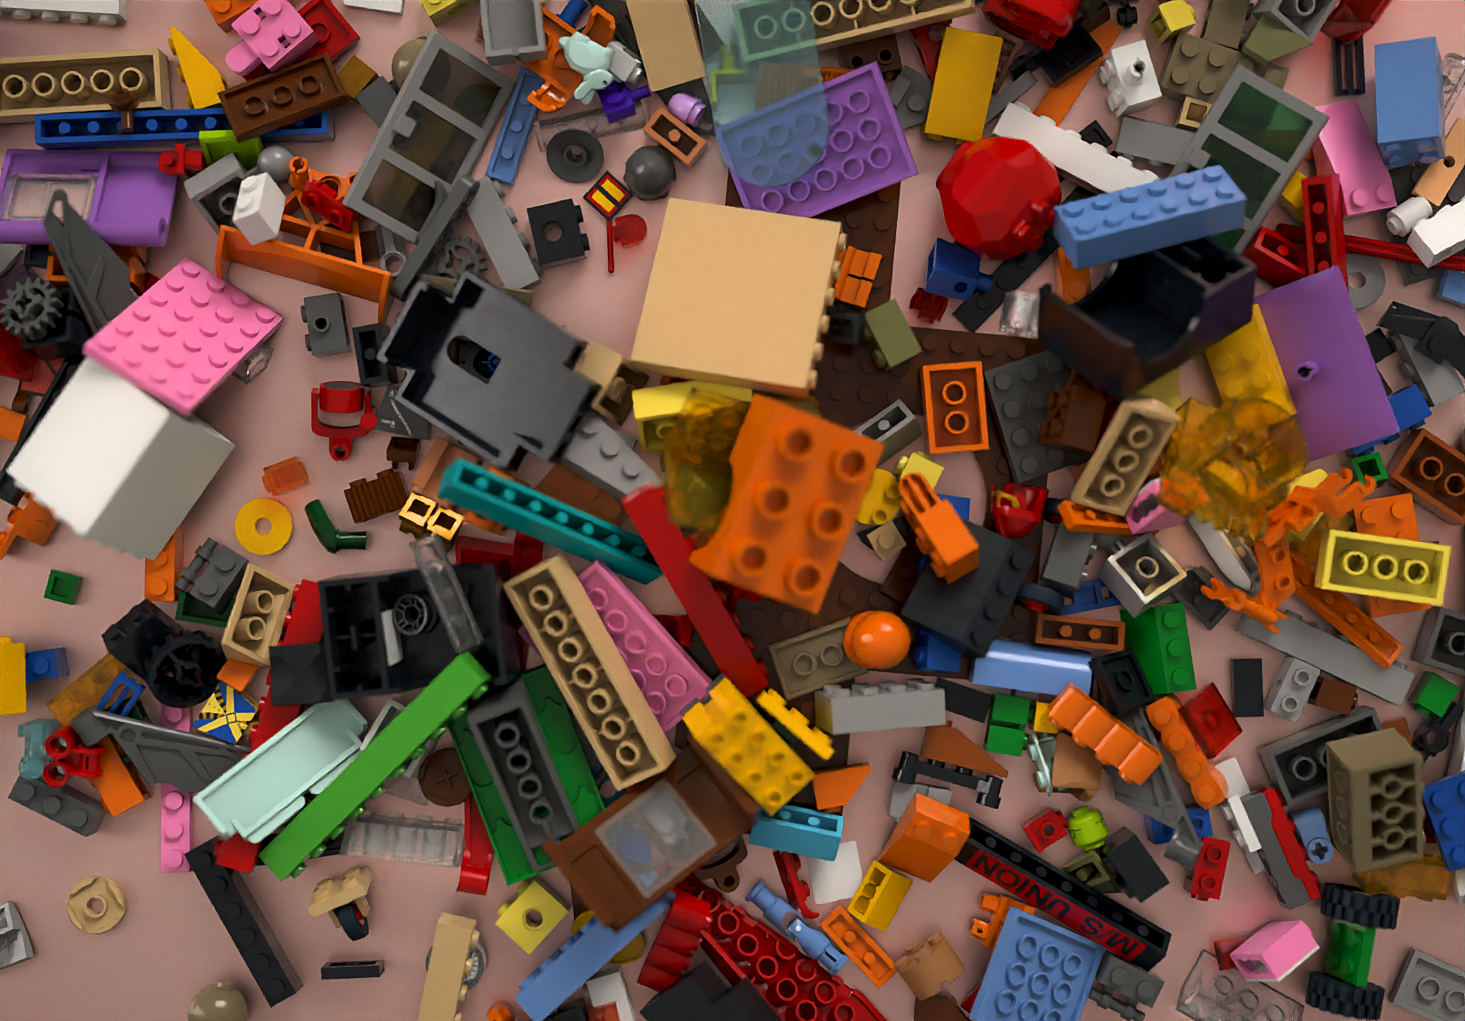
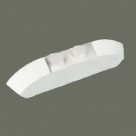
M1190 469L1175 470L1174 476L1195 472ZM1199 472L1198 474L1211 501L1187 519L1222 573L1236 586L1255 595L1261 584L1257 558L1203 474Z

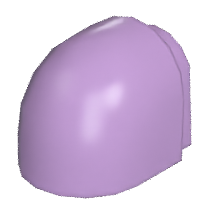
M679 92L673 95L668 103V112L687 127H698L707 108L702 103V99L688 92Z

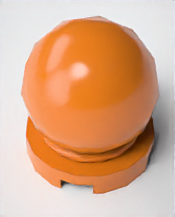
M864 611L856 614L848 621V627L845 630V638H843L842 643L846 655L853 663L863 668L885 670L896 666L907 655L911 639L909 629L900 617L887 611Z

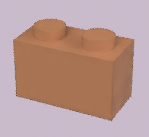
M661 106L643 127L644 134L657 145L662 146L667 153L689 170H691L708 148L705 140Z

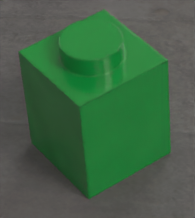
M1425 671L1408 701L1416 705L1414 711L1424 717L1430 718L1433 715L1442 718L1458 692L1459 687L1434 672Z

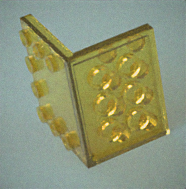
M695 387L691 388L659 455L668 522L680 527L686 526L702 530L708 534H715L727 511L733 489L734 470L731 462L728 460L751 403Z

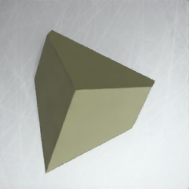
M1263 14L1248 31L1241 51L1266 66L1271 60L1313 45V43L1268 15Z
M1093 849L1081 851L1059 867L1062 871L1100 893H1122L1113 875Z

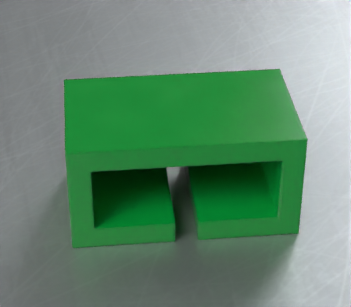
M992 692L993 698L989 709L983 749L1021 757L1022 750L1026 751L1028 746L1029 734L1025 733V725L1027 722L1032 721L1034 705L1030 704L1031 699Z

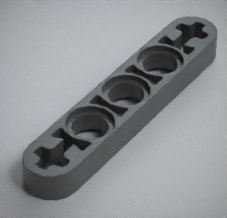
M468 174L463 175L457 181L390 288L392 296L401 302L408 300L411 288L417 284L421 275L427 273L480 188L479 181Z

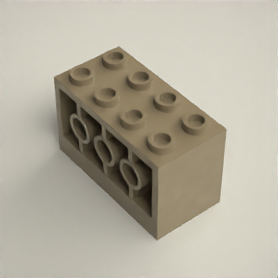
M1394 728L1327 742L1330 841L1353 871L1360 873L1423 858V845L1426 844V837L1423 832L1422 820H1425L1422 795L1425 793V788L1421 780V769L1424 768V761L1420 752L1416 751L1408 743L1407 739L1402 737Z

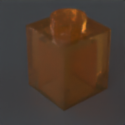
M295 456L263 468L265 473L262 476L264 487L273 496H281L311 485L302 457Z

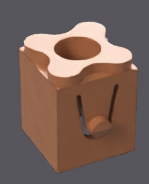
M437 436L412 481L411 489L450 510L456 511L458 505L437 497L444 470L458 458L478 467H481L484 460Z

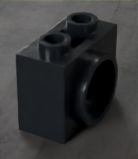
M572 198L527 208L537 257L542 269L587 259L585 251L590 250L587 233L581 234L579 223L584 222L580 205H574ZM552 228H559L562 231V235L557 241H549L547 239V232Z

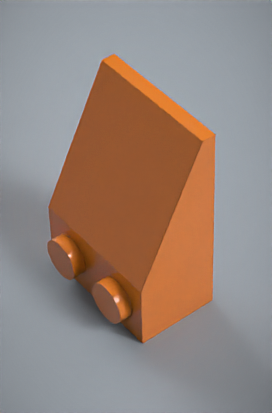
M916 792L879 855L878 862L931 883L958 855L970 834L969 814Z

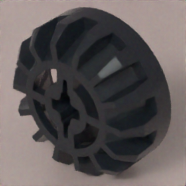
M186 629L179 631V637L174 638L171 634L165 636L167 643L162 647L157 644L152 647L151 650L154 656H148L145 659L144 666L146 671L143 676L152 694L160 703L173 708H187L200 704L211 697L220 683L216 676L227 662L225 654L212 637H207L203 631L199 630L191 634ZM187 644L193 645L188 650L185 648L176 649ZM197 650L199 653L198 662L192 655ZM167 655V667L161 671L160 663ZM172 672L174 677L167 676V674Z

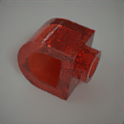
M629 214L614 218L616 225L611 226L615 243L621 242L623 249L638 246L645 241L648 231L642 217L636 214Z
M918 287L910 300L909 309L918 313L917 319L933 325L934 321H941L950 300L945 296L925 292L924 288Z

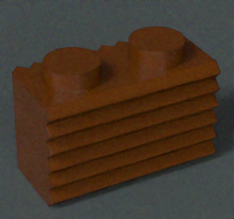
M393 468L377 473V479L367 482L366 478H362L349 483L350 488L344 490V494L355 524L363 523L404 507L410 494L402 472H394Z

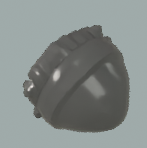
M643 146L637 149L625 163L626 169L623 180L639 200L653 201L668 196V189L677 176L673 160L662 146Z

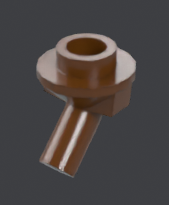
M121 89L111 94L112 98L108 101V104L113 112L121 111V130L129 133L134 131L133 108H136L139 102L136 92Z

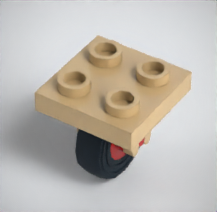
M356 866L345 871L340 878L335 880L327 878L319 882L313 891L307 907L311 917L313 918L328 912L335 927H342L350 940L357 941L366 937L369 934L366 916L369 915L371 910L365 895H367L373 876L369 867L366 866L360 869Z

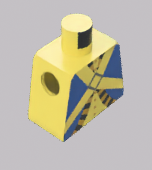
M220 681L192 726L236 745L241 743L246 735H250L253 725H258L259 722L256 719L259 716V713H257L259 703L245 691L241 694Z

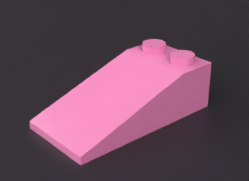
M1356 100L1314 107L1322 113H1327L1330 117L1312 145L1317 174L1339 173L1343 220L1377 214L1396 207L1397 202L1391 176ZM1305 117L1307 128L1309 129L1313 121Z

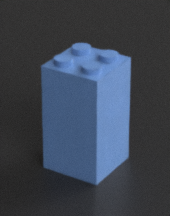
M1436 36L1374 45L1377 141L1385 165L1402 167L1410 162L1434 163L1439 159L1446 158L1443 71Z

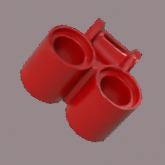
M70 725L60 727L45 740V751L51 758H54L43 768L42 772L43 779L49 786L61 787L74 776L85 779H96L103 776L104 770L101 768L102 754L105 752V745L95 743L87 747L84 742H81L79 733L77 734ZM59 737L66 741L67 747L60 743ZM57 766L63 768L65 775L58 771Z

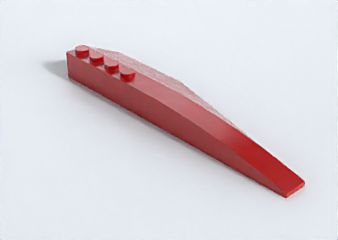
M666 860L654 872L659 877H662L673 867ZM693 874L671 889L675 895L678 890H681L711 903L708 913L712 914L713 917L707 931L702 929L700 931V934L703 935L700 943L701 948L731 985L746 976L783 1021H887L861 992L848 987L843 983L844 980L837 975L831 976L829 972L819 966V962L811 957H806L798 951L795 945L760 920H754L746 914V910L739 905H733L722 897V893L715 888L711 889Z

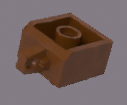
M1072 369L1066 386L1053 388V391L1047 398L1046 407L1048 412L1046 420L1042 422L1039 429V436L1041 437L1039 444L1070 454L1093 453L1107 401L1101 392L1092 390L1093 382L1075 369Z

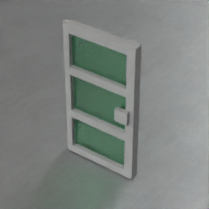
M1237 64L1167 178L1221 165L1246 197L1244 226L1210 236L1242 256L1330 117L1327 113H1322Z

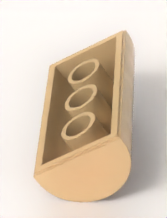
M1136 393L1124 400L1071 493L1072 501L1076 504L1124 516L1179 422L1180 418L1177 414L1160 401L1144 394Z

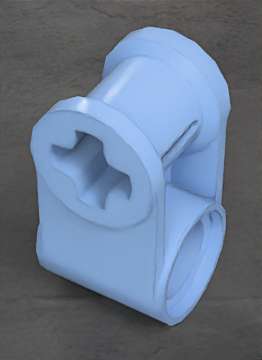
M1315 805L1289 813L1288 817L1293 820L1297 829V833L1294 835L1298 844L1301 843L1306 849L1309 856L1308 861L1317 864L1327 863L1332 858L1333 847L1328 836L1323 813L1319 806ZM1315 844L1321 846V849L1317 850V855L1312 854V850L1316 849Z

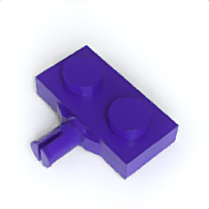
M613 80L605 89L597 90L609 124L636 115L635 101L651 97L647 84L631 90L626 87L624 81L620 83Z

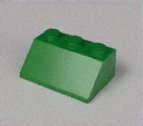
M1175 601L1155 604L1136 618H1133L1126 609L1119 610L1121 622H1126L1125 650L1130 648L1133 650L1152 693L1167 694L1197 689L1184 603Z

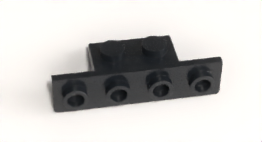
M1103 1L1092 21L1082 19L1081 17L1074 21L1066 36H1058L1051 50H1045L1041 46H1036L1028 54L1016 58L1008 68L1012 81L1014 82L1028 70L1032 73L1040 68L1053 87L1056 88L1103 56L1102 49L1089 33L1111 19L1109 5L1106 1Z

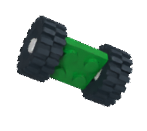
M1325 883L1320 913L1333 918V923L1329 930L1330 941L1324 960L1325 970L1322 973L1318 971L1310 972L1305 998L1307 1005L1319 1008V1010L1324 1012L1328 1011L1331 1014H1339L1348 1018L1353 1017L1368 1021L1380 1019L1385 989L1372 982H1367L1376 928L1396 929L1400 898L1367 888L1339 883Z

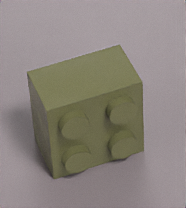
M895 298L865 314L863 340L865 343L871 342L874 348L871 355L879 369L884 367L885 371L888 372L917 357L922 352Z

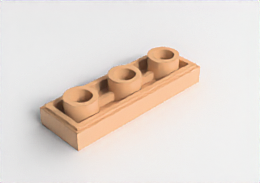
M1460 117L1455 120L1445 136L1446 158L1444 159L1448 161L1449 167L1444 165V159L1429 163L1411 192L1416 197H1424L1434 208L1440 206L1465 165V120Z

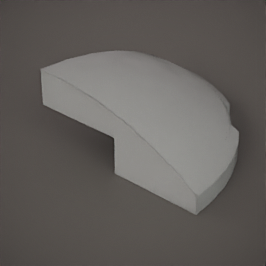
M7 901L0 905V970L34 958L27 931L12 901Z

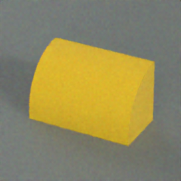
M874 859L846 910L864 924L886 932L913 880Z

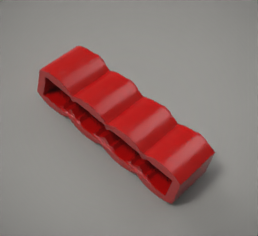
M678 890L646 957L636 983L660 992L684 975L680 972L682 969L687 971L693 958V954L690 953L691 949L697 951L703 935L700 934L701 929L707 931L713 915L708 913L711 903Z

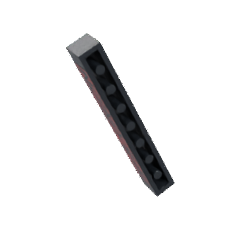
M969 817L970 834L954 860L1147 972L1166 957L1172 936L1171 933Z

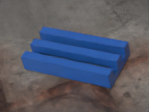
M121 671L97 705V709L103 710L120 683H122L125 687L108 712L115 713L129 691L133 690L135 692L120 714L127 717L146 689V686L143 684L138 685L135 683L137 680L134 678L129 679L126 677V673Z

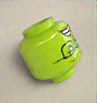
M1088 805L1073 809L1071 811L1073 816L1067 819L1068 826H1066L1073 845L1082 847L1083 851L1102 846L1105 843L1104 839L1108 836V829L1100 810L1089 809Z

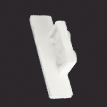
M1231 757L1214 765L1223 774L1228 784V794L1220 807L1225 818L1231 821L1234 831H1232L1234 840L1238 847L1243 848L1253 873L1259 874L1265 871L1257 853L1261 846L1240 800V797L1250 793V790L1237 760Z

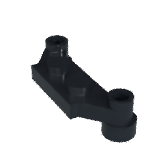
M902 751L898 767H894L892 779L914 785L917 773L977 790L979 792L976 803L994 809L999 808L1001 801L999 794L1003 779L986 775V778L983 779L972 775L974 771L972 769L957 766L956 770L945 767V762L928 759V762L918 760L919 755L907 751Z

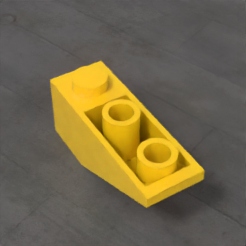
M174 26L170 27L171 38H168V43L173 55L178 56L180 65L177 66V72L181 81L187 84L189 92L185 93L190 109L223 108L217 93L229 89L227 79Z

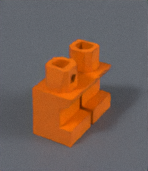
M848 246L844 252H840L838 261H841L840 276L838 279L833 280L832 288L835 289L834 301L863 311L882 255L857 250L851 246Z
M983 892L978 907L991 913L989 920L985 922L973 918L968 931L979 939L985 947L994 949L1010 906L1034 915L1036 907L1024 900L1001 892L998 895Z

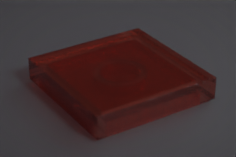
M1214 682L1203 686L1178 709L1207 760L1215 758L1243 732Z

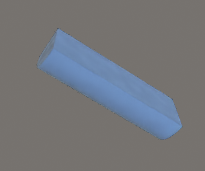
M995 638L985 658L971 659L968 682L1058 695L1071 682L1089 696L1092 670L1088 662L1092 660L1090 651Z

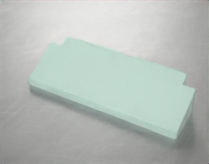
M348 699L316 703L196 795L193 800L225 841L239 832L245 841L249 840L252 843H259L304 807V795L309 791L313 795H319L362 752L359 749L362 742L358 737L368 730L367 721Z

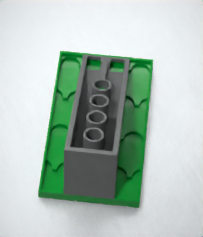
M546 663L521 672V675L508 684L495 685L493 683L488 685V690L477 700L472 697L465 704L468 709L456 720L451 718L447 722L507 886L557 867L541 845L550 838L558 845L605 809L600 791L562 692ZM613 829L606 836L612 844L618 843Z

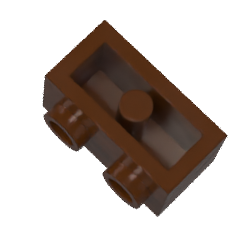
M895 34L838 47L837 56L840 68L858 69L876 61L880 65L884 82L897 79V75L902 71L903 67Z

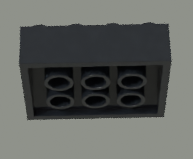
M959 517L979 546V567L948 584L944 577L939 578L931 566L933 560L929 555L898 615L971 660L986 657L1036 556L1014 541Z

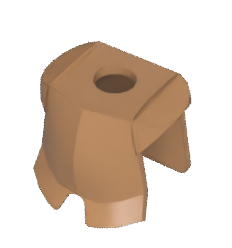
M1058 733L1056 737L1054 760H1051L1053 764L1051 785L1054 787L1052 792L1069 793L1082 802H1088L1100 790L1103 763L1095 757L1096 751L1089 746H1086V748L1081 747L1071 736L1065 733ZM1034 773L1033 779L1038 791L1046 792L1045 788L1040 787L1037 775ZM1057 787H1059V788H1067V789L1058 790Z

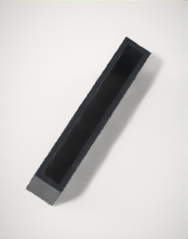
M217 835L184 854L268 1004L270 1007H273L296 994L304 985L239 871L216 864L217 857L213 856L216 843L220 839Z

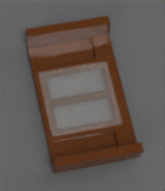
M692 732L685 736L688 746L676 755L677 757L667 769L642 780L558 845L551 838L541 845L604 929L610 928L614 934L650 908L653 903L720 851L725 850L758 824L756 813L760 811V808L738 781L694 737Z

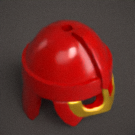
M1007 482L1004 491H996L995 487L992 486L990 513H992L997 533L1007 539L1009 537L1023 538L1030 534L1037 524L1041 523L1042 512L1049 489L1020 483L1015 484L1014 482Z

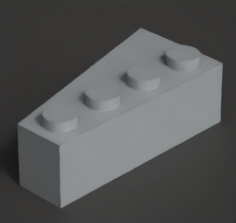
M591 409L589 410L560 464L564 465L565 469L570 472L577 473L590 481V484L596 488L603 489L613 495L621 503L622 497L651 480L656 488L662 486L667 496H669L673 490Z

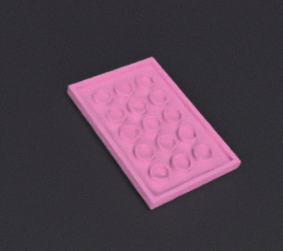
M186 257L89 340L84 346L83 353L187 417L282 325L284 317Z
M597 559L578 576V579L665 734L683 719L679 712L695 697L701 700L708 693L705 688L713 681L604 562ZM523 624L517 630V632L543 659L532 637L530 636L527 628Z

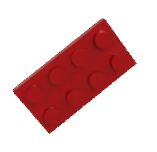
M311 0L298 11L299 15L321 40L291 65L328 52L333 62L361 39L330 0ZM262 62L252 72L243 77L246 81H250L272 72Z

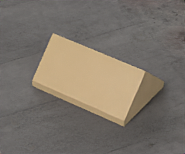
M248 563L221 642L226 658L270 667L269 646H277L284 620L291 604L295 588L293 585L253 563Z

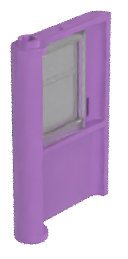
M7 149L0 175V244L52 245L43 225V220L53 192L56 189H63L68 195V202L108 246L164 247L167 241L179 176L166 175L159 169L158 158L163 151ZM58 201L55 203L53 212L63 223L62 201Z

